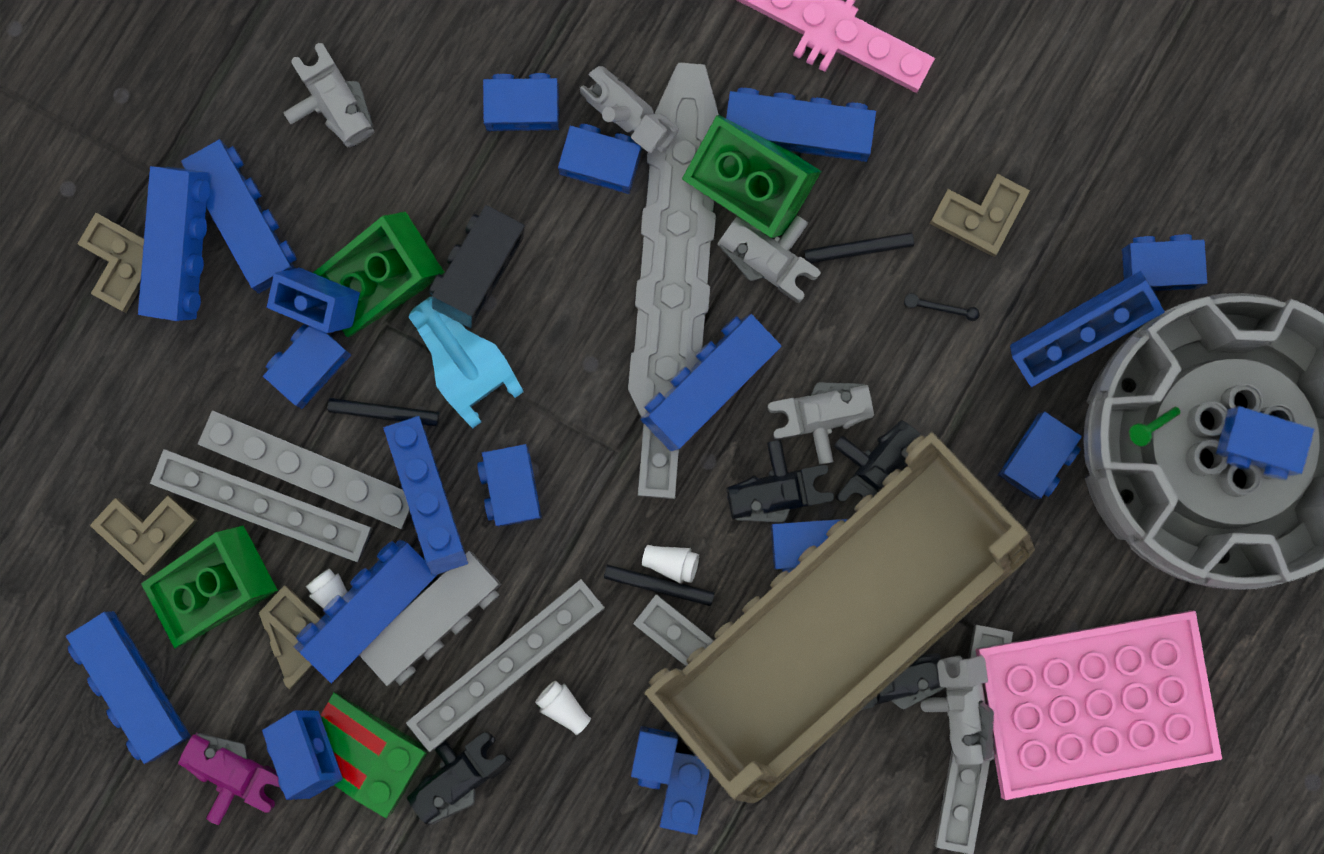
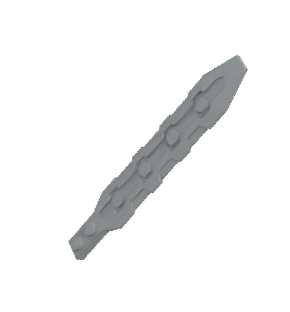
M677 63L654 113L663 114L679 128V131L664 152L655 148L653 153L648 152L647 163L650 165L646 208L643 209L641 235L644 236L641 276L640 280L637 281L635 307L638 308L635 349L631 353L628 391L641 418L648 412L644 406L657 393L661 392L664 396L673 387L670 380L686 366L690 370L699 362L695 356L703 346L705 314L708 313L710 286L707 285L711 241L714 240L716 214L713 213L714 200L682 180L716 115H719L706 66L703 64ZM645 424L643 426L638 496L675 499L679 449L670 451Z

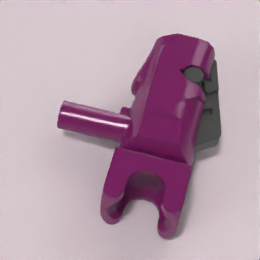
M204 733L192 735L178 764L191 772L201 782L210 781L217 785L216 791L219 794L206 817L208 821L220 825L235 795L244 799L245 803L265 813H270L273 810L275 802L266 796L264 787L266 784L280 787L275 769L267 765L262 766L248 759L247 747L244 743Z

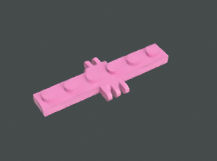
M737 0L803 34L793 56L800 59L806 47H808L812 51L806 63L813 66L819 53L824 55L825 57L819 66V69L824 72L827 71L833 57L838 52L917 93L935 60L934 57L856 18L855 16L859 10L853 6L856 0H847L846 2L843 0Z

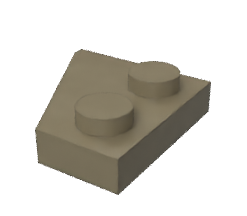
M284 585L259 612L264 629L270 637L273 654L277 657L282 670L284 684L288 689H292L313 666L294 648L299 642L296 637L305 626L311 622L316 624L322 617L291 588Z

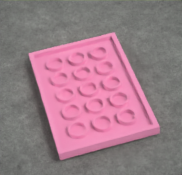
M1184 611L975 649L976 655H982L986 662L988 682L983 683L982 687L985 704L994 711L993 752L1001 798L1004 800L1222 760L1196 611Z

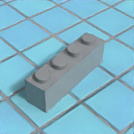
M472 551L466 553L469 564L446 571L405 608L359 655L386 686L392 685L395 681L401 686L417 671L413 665L424 656L427 660L431 659L445 646L440 641L450 631L457 635L472 621L468 615L475 608L480 606L484 610L500 596L496 589L502 584Z

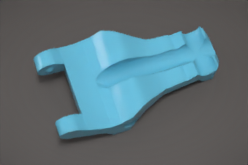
M432 296L412 309L409 319L415 325L431 352L436 387L472 428L481 423L478 413L474 412L472 406L502 384L506 385L507 391L514 398L524 392L509 363L494 343L465 329L461 323L432 309Z

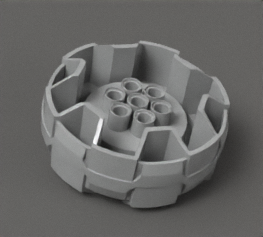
M1225 293L1182 303L1142 325L1111 355L1097 376L1086 401L1089 407L1084 426V458L1090 475L1085 478L1094 505L1107 527L1117 539L1126 540L1130 548L1138 556L1155 568L1175 578L1210 588L1228 590L1266 588L1305 577L1324 567V314L1292 299L1281 302L1273 297L1264 295ZM1123 380L1131 383L1132 389L1130 392H1125L1122 389L1121 384ZM1236 393H1241L1246 397L1247 409L1267 415L1273 413L1280 419L1315 429L1302 474L1288 476L1287 480H1279L1264 475V468L1251 464L1249 469L1231 466L1226 463L1227 457L1216 454L1228 409L1235 408L1233 400ZM1173 407L1180 409V415L1151 433V441L1146 446H1137L1130 439L1129 430L1133 425L1141 423L1146 426ZM1203 410L1210 412L1214 417V426L1211 430L1205 429L1200 422V415ZM1203 448L1210 450L1213 454L1214 462L1210 468H1206L1200 463L1199 454ZM1236 469L1242 470L1246 475V484L1242 489L1233 483L1232 476ZM1122 490L1129 494V501L1124 504L1120 496ZM1225 555L1224 561L1219 563V560Z

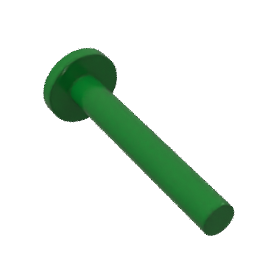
M1173 407L1146 426L1141 423L1133 425L1129 430L1130 439L1137 446H1146L1151 441V433L1180 415V409Z

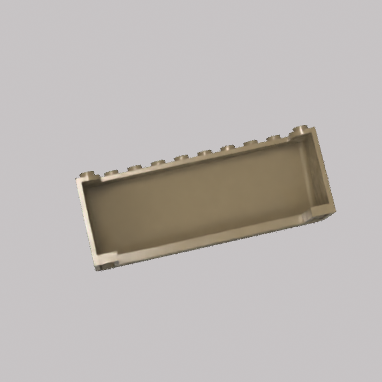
M933 432L926 438L923 435L917 437L907 447L906 452L908 456L905 462L908 466L904 470L896 469L889 474L882 483L884 485L883 489L874 497L871 494L864 497L855 506L854 510L856 513L846 522L840 520L834 524L826 533L828 538L819 547L813 545L804 551L798 559L800 562L798 566L790 573L784 571L779 574L770 584L772 589L762 598L757 596L749 601L742 609L744 614L735 623L730 621L724 624L715 633L714 637L716 640L706 649L700 647L687 658L686 662L688 665L682 671L679 669L669 671L667 668H664L649 681L651 687L644 692L645 695L733 800L756 803L765 797L1034 553L1035 548L1029 533Z

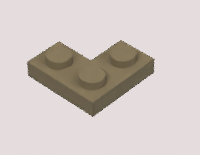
M997 174L981 205H978L948 189L929 224L995 257L1030 190Z
M95 212L78 245L109 263L91 294L127 313L140 290L144 239Z
M168 495L144 521L119 498H115L90 526L140 573L148 576L198 520L172 496Z

